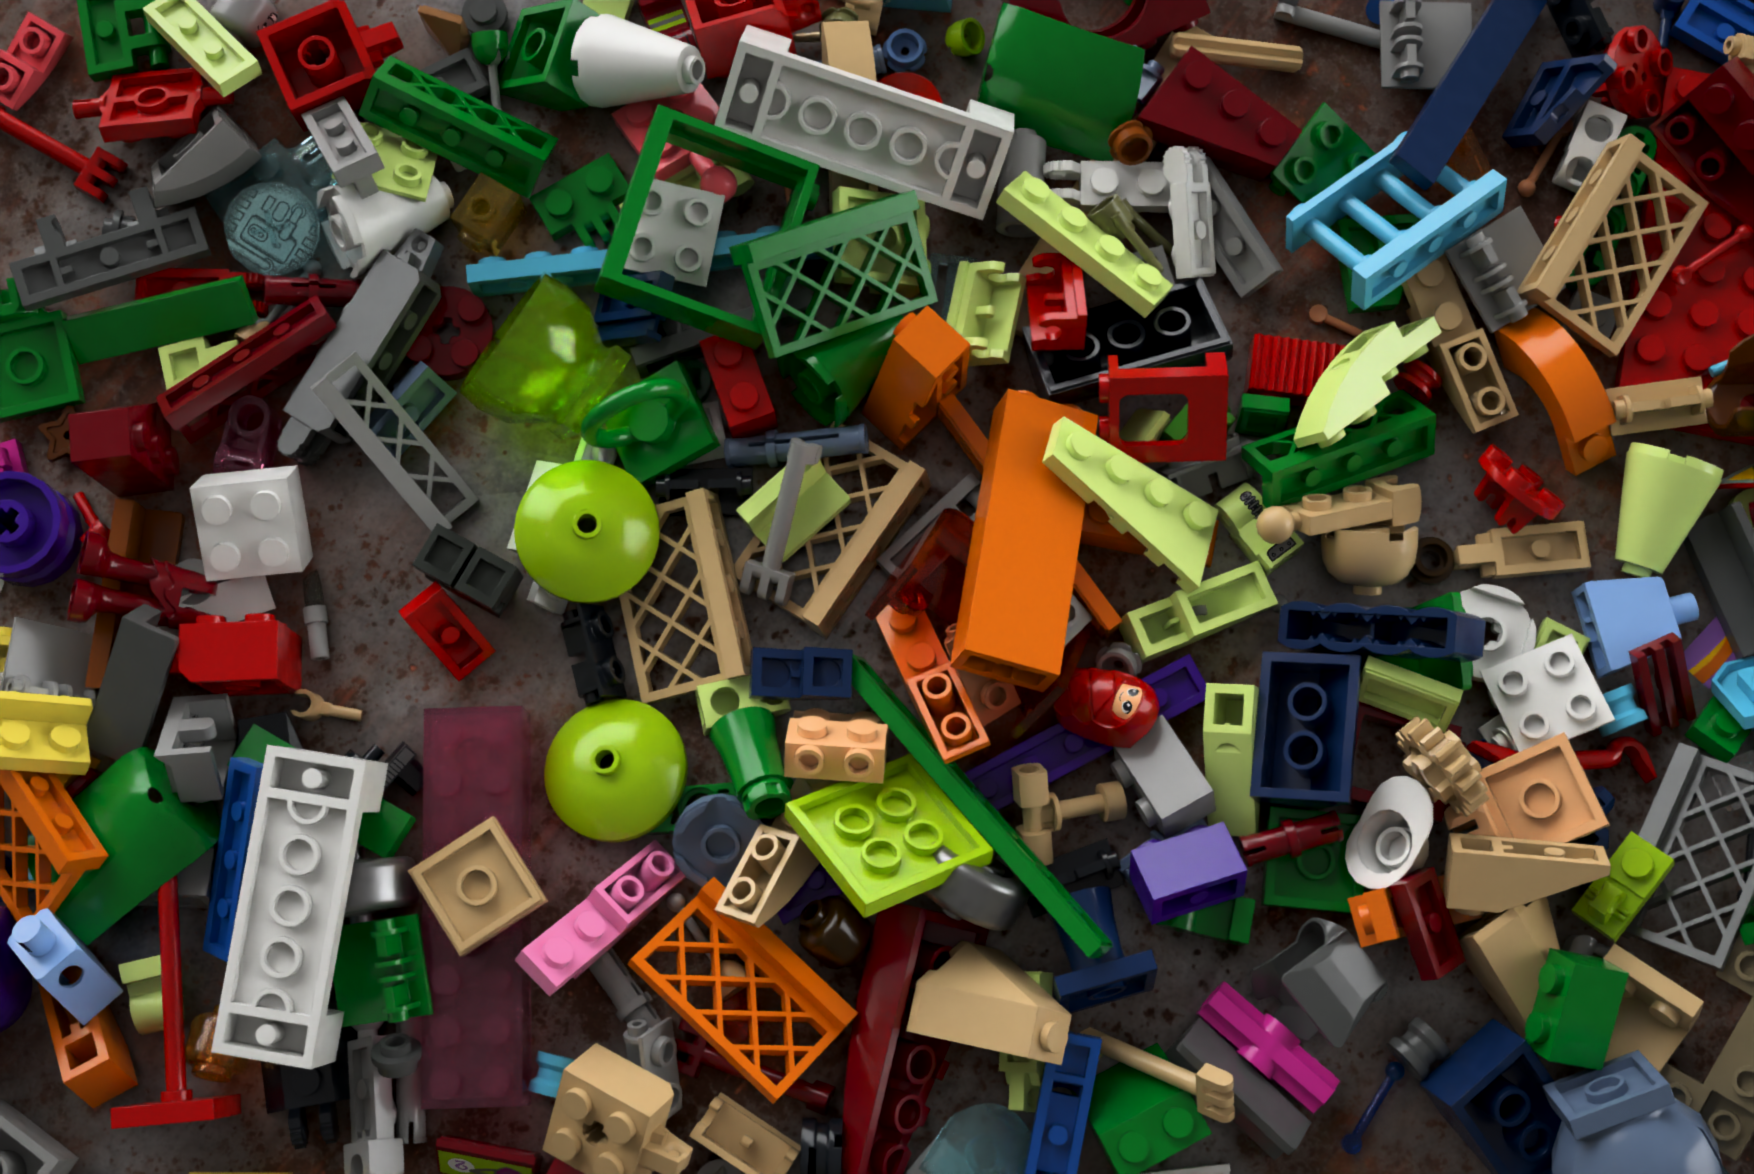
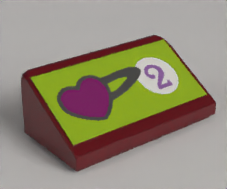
M452 1135L441 1136L436 1141L437 1166L442 1174L540 1173L543 1156L539 1152Z

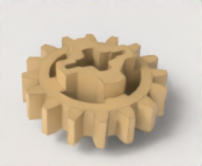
M1416 716L1395 734L1399 740L1397 746L1406 753L1402 761L1405 771L1414 779L1420 781L1429 792L1430 798L1434 803L1440 799L1445 805L1449 803L1456 813L1462 812L1468 817L1489 800L1486 794L1488 788L1479 780L1482 777L1479 762L1471 756L1455 733L1450 730L1443 733L1438 726L1434 729L1428 719L1424 718L1421 720Z

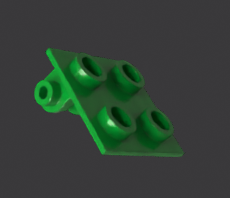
M1323 102L1277 167L1271 171L1269 188L1278 196H1284L1286 192H1289L1300 203H1306L1376 153Z
M418 914L342 925L333 976L337 1007L339 1011H344L342 1027L383 1021L396 1023L409 1020L411 1017L433 1014Z

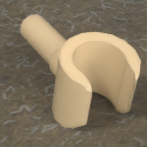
M299 689L294 693L311 700V705L305 712L290 710L294 716L306 721H316L322 716H332L358 722L362 720L363 710L333 705V703L325 702L320 695L307 689Z

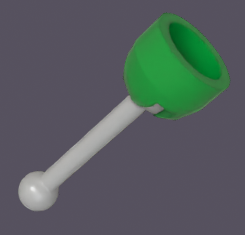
M503 30L474 32L471 34L472 51L475 58L481 64L488 66L492 106L502 111L497 66L508 55V34Z

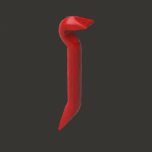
M1621 736L1609 742L1606 749L1574 751L1583 770L1612 768L1621 762L1622 752L1628 755L1631 764L1645 783H1649L1657 778L1650 754L1641 742L1630 736ZM1477 740L1472 741L1466 747L1468 751L1493 763L1518 753V751Z

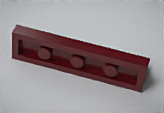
M314 295L157 396L156 400L164 418L175 431L179 429L187 441L192 444L308 369L315 359L317 350L326 342L327 338L317 345H312L311 343L328 332H332L337 327V323L318 296ZM288 359L287 364L277 371L271 370ZM248 385L246 391L238 396H232V394ZM208 411V415L200 421L196 422L192 426L188 424L201 414Z

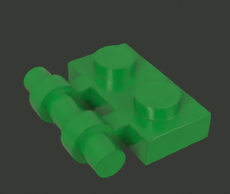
M77 0L88 75L94 82L112 79L113 75L138 73L137 56L149 55L152 70H167L170 67L168 53L171 52V44L147 21L142 9L155 0ZM143 18L144 34L133 36L131 19Z

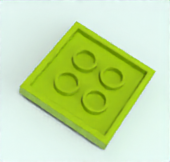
M911 753L886 763L883 784L840 781L785 803L784 818L863 918L942 885L951 873L962 864L975 865L982 868L992 862L993 848ZM944 845L959 856L938 864L933 854Z

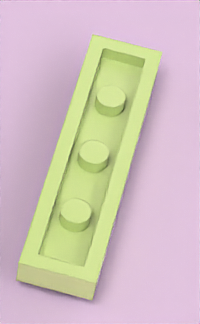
M1026 170L1003 189L996 201L998 205L1144 318L1162 302L1174 286L1155 267L1139 259L1126 249L1119 239L1106 234L1090 221L1080 209L1068 204L1051 191L1044 181L1033 177Z

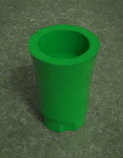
M745 707L722 716L710 729L709 737L722 758L737 799L743 805L746 815L752 820L772 819L785 812V803L792 801V797L789 791V779L784 777V765L778 745L773 713L763 707Z

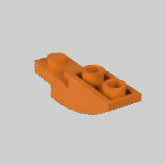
M917 593L873 611L875 621L891 653L897 672L944 764L946 765L990 746V740L955 668L950 667V661Z

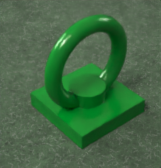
M677 360L644 380L620 389L601 400L586 414L580 428L581 436L587 444L596 448H616L626 472L636 478L644 488L656 483L657 478H665L666 473L672 474L721 446L684 364ZM606 424L607 429H601V427Z

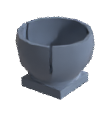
M1639 1050L1604 1062L1602 1070L1588 1068L1542 1086L1549 1105L1562 1120L1552 1149L1553 1174H1724L1718 1143L1701 1114L1674 1097L1670 1084Z

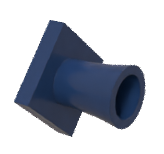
M1091 887L1070 893L1113 942V947L1102 958H1088L1045 909L1060 938L1072 970L1070 973L1054 977L1053 998L1070 1014L1153 990L1158 967L1152 949L1124 956L1114 917L1110 887Z

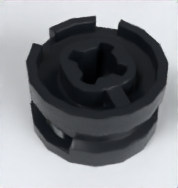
M803 1117L800 1174H842L843 1118H831L828 1123H818L815 1117ZM811 1148H814V1158H810Z

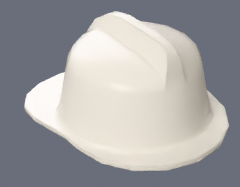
M1395 776L1381 783L1372 795L1346 843L1345 860L1347 868L1357 883L1369 889L1388 888L1413 871L1424 867L1429 856L1428 837L1433 825V803L1429 792L1420 781L1409 776Z

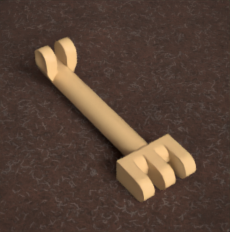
M1089 1027L1080 1032L1081 1034L1101 1037L1102 1044L1099 1060L1102 1055H1105L1197 1097V1112L1216 1121L1228 1123L1234 1119V1091L1232 1090L1234 1081L1231 1073L1205 1063L1196 1074L1094 1028Z

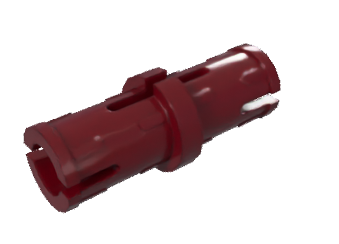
M308 273V278L265 275L264 305L299 306L309 298L317 295L325 307L344 308L352 300L362 283L361 279L319 278L318 274Z
M1335 810L1294 823L1291 819L1280 821V827L1247 836H1239L1240 847L1246 851L1242 854L1247 867L1286 855H1290L1292 859L1302 856V851L1336 841H1344L1343 830L1337 827L1341 823Z

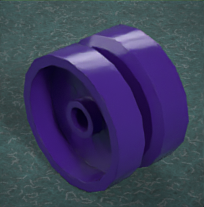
M16 471L0 472V578L12 585L36 587L53 582L70 569L80 553L82 541L79 537L84 532L79 512L67 497L31 474Z

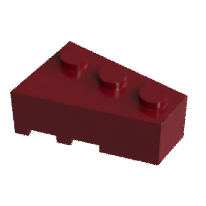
M1192 45L1135 119L1142 122L1143 126H1148L1153 134L1152 140L1166 144L1167 149L1173 146H1184V148L1199 146V149H1203V153H1206L1205 156H1209L1215 166L1259 182L1277 167L1303 131Z
M158 402L68 414L71 463L117 497L174 491L173 475L179 474V457L177 450L171 445L170 424L164 418Z

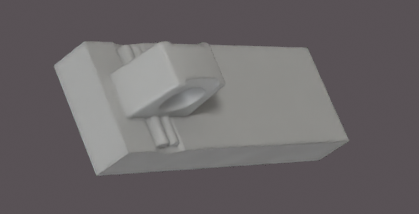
M344 95L301 114L340 188L353 183L361 199L379 192L372 174L385 167Z

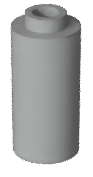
M1029 128L1014 129V134L998 177L997 199L1003 189L1025 170L1033 177L1045 182L1043 165L1046 163V140L1038 136L1035 130ZM997 204L996 231L998 233L1019 238L1037 235Z

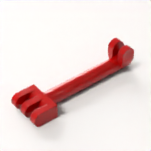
M0 105V130L77 172L79 176L73 184L75 188L104 204L108 194L94 186L95 182L99 181L110 188H114L118 179L104 171L105 166L107 165L115 171L124 173L128 166L127 163L98 146L89 159L7 113L6 109Z

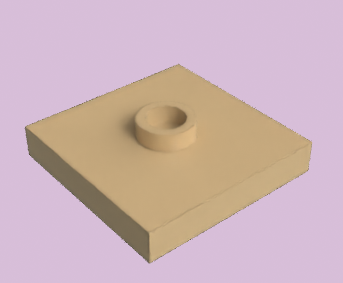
M495 816L490 817L408 870L411 878L461 957H464L548 902V899Z

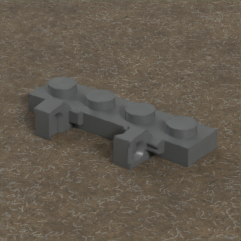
M147 186L135 189L128 193L138 220L127 223L128 227L80 242L76 239L66 242L61 225L54 214L36 219L44 245L33 248L34 256L9 263L23 307L27 312L212 255L195 207L172 214L169 213L168 208L156 210Z

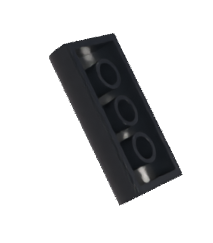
M1202 277L1175 284L1162 302L1146 318L1122 300L1087 309L1084 350L1032 351L1030 326L1022 327L1025 350L1039 397L1059 404H1077L1098 398L1099 374H1108V355H1118L1119 369L1205 367V353L1225 352L1226 361L1231 360L1233 355L1232 340Z

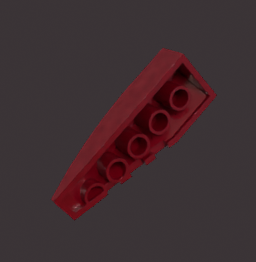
M901 903L878 912L855 1010L858 1014L853 1021L849 1044L843 1106L842 1174L904 1173L911 1157V1151L907 1145L913 1132L919 1126H924L930 1112V1108L925 1106L935 1079L940 1081L944 1079L950 1064L944 1058L952 1042L906 1031L916 983L930 969L937 971L951 958L949 951L961 940L985 946L989 929L964 919L955 920L946 914Z

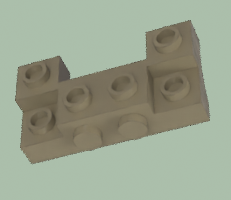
M1740 933L1724 971H1717L1716 976L1753 997L1703 1083L1669 1062L1660 1072L1670 1084L1674 1097L1701 1114L1718 1143L1719 1151L1735 1161L1739 1160L1754 1134V944L1745 946Z

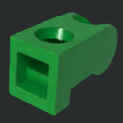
M1238 897L1156 923V925L1178 932L1244 946L1249 944L1256 900Z

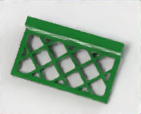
M915 190L892 194L729 247L734 266L741 265L769 359L792 353L938 302L913 213L914 210L920 209ZM899 224L902 226L906 240L900 256L882 246L889 228ZM876 232V235L873 240L866 236L868 234ZM853 239L869 248L860 270L841 259L848 242ZM836 245L833 253H830L829 251L825 250L826 248ZM815 253L828 261L819 284L800 273L807 255ZM878 254L896 264L887 286L869 276V272ZM794 259L791 267L783 263ZM772 266L787 275L777 298L764 291L759 270ZM837 267L856 278L846 300L827 289ZM905 270L916 276L921 296L911 300L895 292ZM795 281L814 291L805 314L786 304ZM864 283L882 294L875 312L870 314L855 306ZM823 297L842 308L835 325L830 328L814 320ZM891 300L898 303L896 305L888 307ZM768 303L773 306L772 309H771V311H770V308H769ZM783 311L801 323L793 340L780 344L775 325ZM850 314H853L856 317H858L856 319L848 321ZM809 328H812L815 331H817L815 333L806 335Z

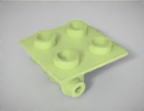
M360 122L385 167L372 174L378 190L426 202L438 154L376 124Z

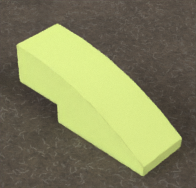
M1259 560L1204 580L1199 588L1189 594L1181 589L1175 591L1170 597L1126 613L1121 618L1123 621L1119 630L1125 643L1131 646V651L1138 653L1142 663H1145L1249 619L1276 606L1278 601ZM1206 605L1208 614L1196 616L1192 607Z

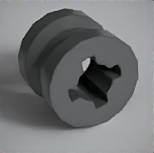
M1417 1016L1408 1023V1031L1401 1037L1394 1036L1386 1043L1388 1049L1398 1062L1420 1081L1429 1074V1066L1436 1060L1443 1061L1451 1054L1450 1049L1442 1038Z

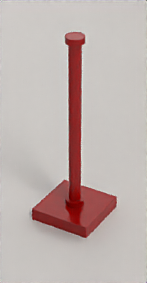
M178 874L157 889L166 1091L160 1092L161 1101L110 1108L111 1129L215 1120L242 1114L241 1094L193 1098V1090L187 1089Z

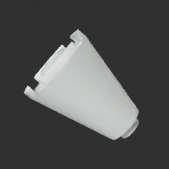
M600 14L598 17L591 16L584 20L576 32L571 49V60L578 61L579 75L572 76L573 85L580 99L593 107L607 108L692 93L697 89L705 76V62L695 46L611 14Z
M433 175L426 202L380 190L371 196L361 199L353 183L343 188H340L339 185L322 188L317 192L316 199L317 209L325 206L327 209L329 220L321 222L330 249L343 270L349 267L353 268L350 277L353 279L365 275L383 249L394 255L415 228L427 234L450 218V208L454 207V199L449 186L444 181L439 182Z

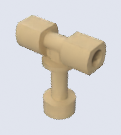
M1026 763L1011 768L1013 798L1022 808L1023 824L1016 827V833L1045 866L1053 863L1051 832L1061 830L1062 820L1098 813L1103 822L1126 818V796L1121 783L1117 780L1097 784L1095 794L1058 801L1056 794L1048 790L1047 770L1040 763Z

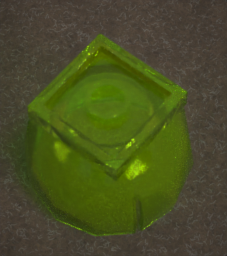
M544 271L495 333L494 337L500 340L499 344L497 345L491 340L462 383L460 393L477 409L505 423H549L550 425L547 427V430L563 440L580 433L581 424L586 414L604 398L632 356L617 345L611 348L603 346L589 305L566 282Z

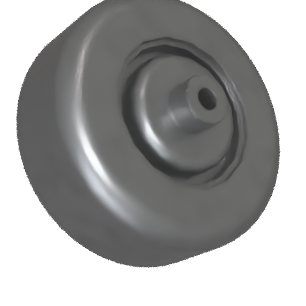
M944 845L933 854L938 864L959 856ZM994 850L991 864L982 868L975 865L962 864L951 873L942 885L926 891L924 894L941 906V910L947 916L955 920L964 919L987 929L1002 931L1010 929L1015 924L1031 895V891Z
M357 847L344 918L349 917L350 924L372 921V914L416 904L420 897L419 889L408 873V870L416 866L414 859L408 856L366 858L364 847Z

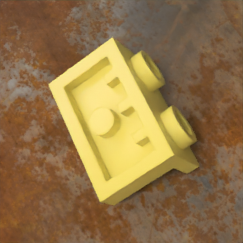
M0 691V770L86 775L91 764L86 725L93 710L92 700L90 698Z

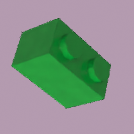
M1550 948L1546 963L1539 973V989L1534 1007L1525 1024V1040L1532 1050L1551 1062L1602 1070L1629 973L1600 957Z

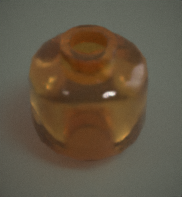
M215 1005L213 1012L200 1013L193 1018L185 1044L186 1063L192 1067L191 1074L207 1081L228 1083L231 1081L232 1076L246 1071L249 1059L211 1052L219 1005Z

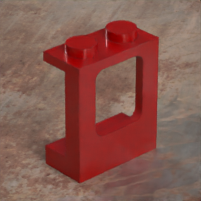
M1225 352L1205 353V367L1119 369L1118 355H1108V374H1099L1098 378L1099 403H1108V416H1099V438L1140 463L1226 461L1229 375ZM1182 394L1187 397V434L1183 439L1124 441L1120 438L1119 403L1124 396Z

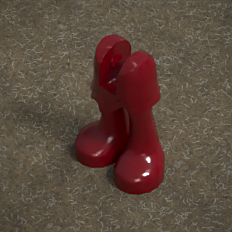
M88 531L82 546L76 573L89 577L107 578L147 586L151 597L108 588L76 578L70 595L67 621L86 623L96 613L126 615L145 603L162 611L158 626L179 629V624L196 623L197 616L211 615L191 607H179L182 590L189 591L188 593L216 596L218 583L216 581L206 582L204 574L175 566L167 560L161 562L150 557V564L123 557L110 550L105 536Z

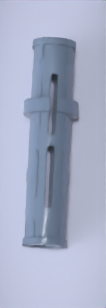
M865 423L789 433H778L776 429L767 430L765 435L726 438L724 440V455L728 468L758 464H769L770 468L780 467L782 462L787 461L790 441L794 437L804 440L805 443L822 445L821 458L869 453V437Z

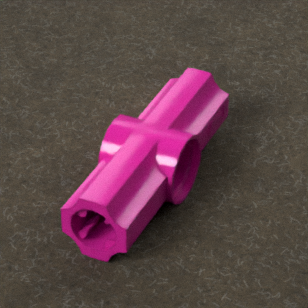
M1222 981L1212 991L1196 1012V1015L1204 1020L1219 1036L1235 1047V1051L1267 1081L1273 1080L1311 1114H1314L1326 1103L1340 1082L1331 1071L1299 1046L1301 1041L1286 1026L1267 1013L1263 1015L1225 981Z

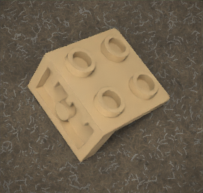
M1614 943L1603 959L1628 972L1629 975L1604 1062L1639 1050L1660 1073L1699 1019L1704 1001Z

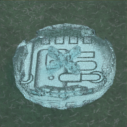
M281 182L258 183L243 189L230 202L224 218V233H226L228 247L233 257L246 269L264 276L286 275L302 268L315 254L320 240V220L312 202L298 189Z

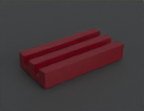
M1671 632L1630 650L1629 656L1640 708L1645 710L1649 718L1643 721L1645 730L1655 737L1662 734L1661 727L1665 725L1670 729L1680 726L1678 719L1684 718L1688 722L1696 719L1697 716L1682 639ZM1652 655L1654 678L1656 687L1659 689L1663 709L1660 713L1657 710L1647 656Z

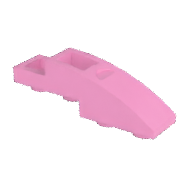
M655 839L598 884L584 901L522 949L515 961L550 997L571 978L576 979L660 904L686 876L675 863V859Z

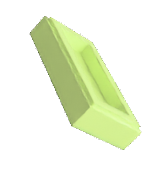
M1368 655L1361 671L1359 701L1408 720H1412L1416 716L1421 720L1426 718L1434 729L1438 726L1445 733L1460 704L1464 690Z

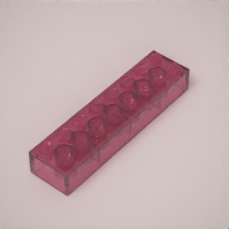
M523 706L424 709L423 860L490 817L495 816L531 872L530 713ZM422 895V943L433 1014L422 1016L421 1109L531 1106V1091L528 1090L531 1080V977L515 961L521 950L531 943V913L464 957H461Z

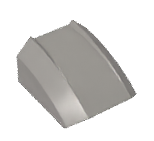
M214 105L200 119L196 134H188L181 137L151 166L154 207L178 204L197 198L229 183L246 172L263 157L258 151L257 143L219 105Z

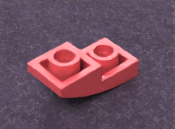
M28 12L7 51L0 49V102L12 110L18 111L45 82L74 37L39 16Z

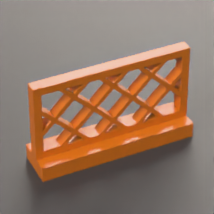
M0 770V896L16 922L25 916L36 915L40 910L46 908L55 914L86 870L99 869L109 855L55 773ZM4 790L11 800V809L4 808ZM4 816L12 817V843H5ZM27 826L35 837V845H28ZM5 851H12V878L5 869ZM28 853L35 854L36 880H28ZM51 864L58 875L61 874L56 883L51 882ZM28 888L36 889V911L34 914L28 906Z
M713 877L700 889L697 896L630 959L627 965L761 1094L774 1104L846 1029L858 1012L765 924L757 928L719 915L714 909L726 887ZM693 915L698 917L709 928L710 942H685L684 923ZM675 933L676 941H667ZM655 951L676 952L677 975L659 974L646 960ZM685 952L710 953L712 976L686 975ZM719 953L738 955L745 962L746 977L721 976ZM672 985H678V991ZM687 986H712L713 1010L696 1009L687 1001ZM721 987H746L748 1010H722ZM756 988H772L780 995L782 1011H757ZM708 1020H714V1026ZM723 1020L748 1021L750 1045L732 1044L724 1036ZM758 1021L782 1022L784 1045H759ZM792 1022H808L823 1037L814 1046H793ZM760 1055L785 1056L786 1076L777 1086L761 1072ZM794 1056H804L795 1066Z

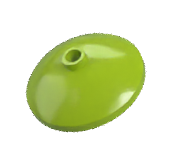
M596 460L567 462L541 475L524 494L519 504L514 524L517 553L529 576L545 591L560 599L588 604L614 599L639 583L654 561L660 533L655 505L643 485L625 470ZM583 518H591L596 522L597 526L593 532L584 533L577 526L579 521Z
M605 700L590 705L576 713L556 734L548 750L545 762L544 781L546 793L551 806L559 818L580 835L600 842L629 841L654 830L673 812L684 792L688 775V760L685 745L679 732L657 709L635 700ZM606 755H614L613 764L609 768L602 769L600 767L602 758Z

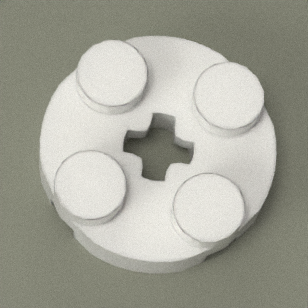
M1481 584L1460 592L1462 607L1466 613L1476 615L1492 624L1491 632L1498 634L1497 641H1489L1484 645L1483 657L1472 661L1473 675L1471 680L1484 682L1480 674L1481 671L1534 649L1537 635L1536 626L1533 618L1530 620L1528 612L1523 607L1525 603L1518 595L1504 587L1491 584Z

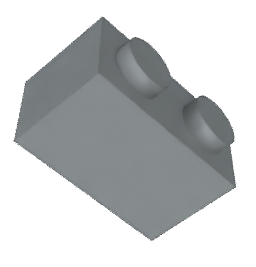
M1163 714L1157 717L1152 729L1131 748L1113 747L1116 761L1112 762L1110 766L1115 777L1124 789L1130 786L1133 788L1139 800L1135 801V805L1143 821L1149 828L1156 824L1165 839L1216 811L1213 789Z

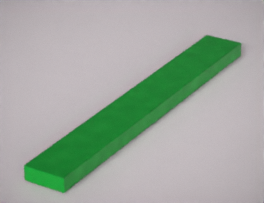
M853 654L852 686L882 721L888 724V728L1088 958H1102L1113 947V942L954 761L946 765L944 764L925 727L864 658Z

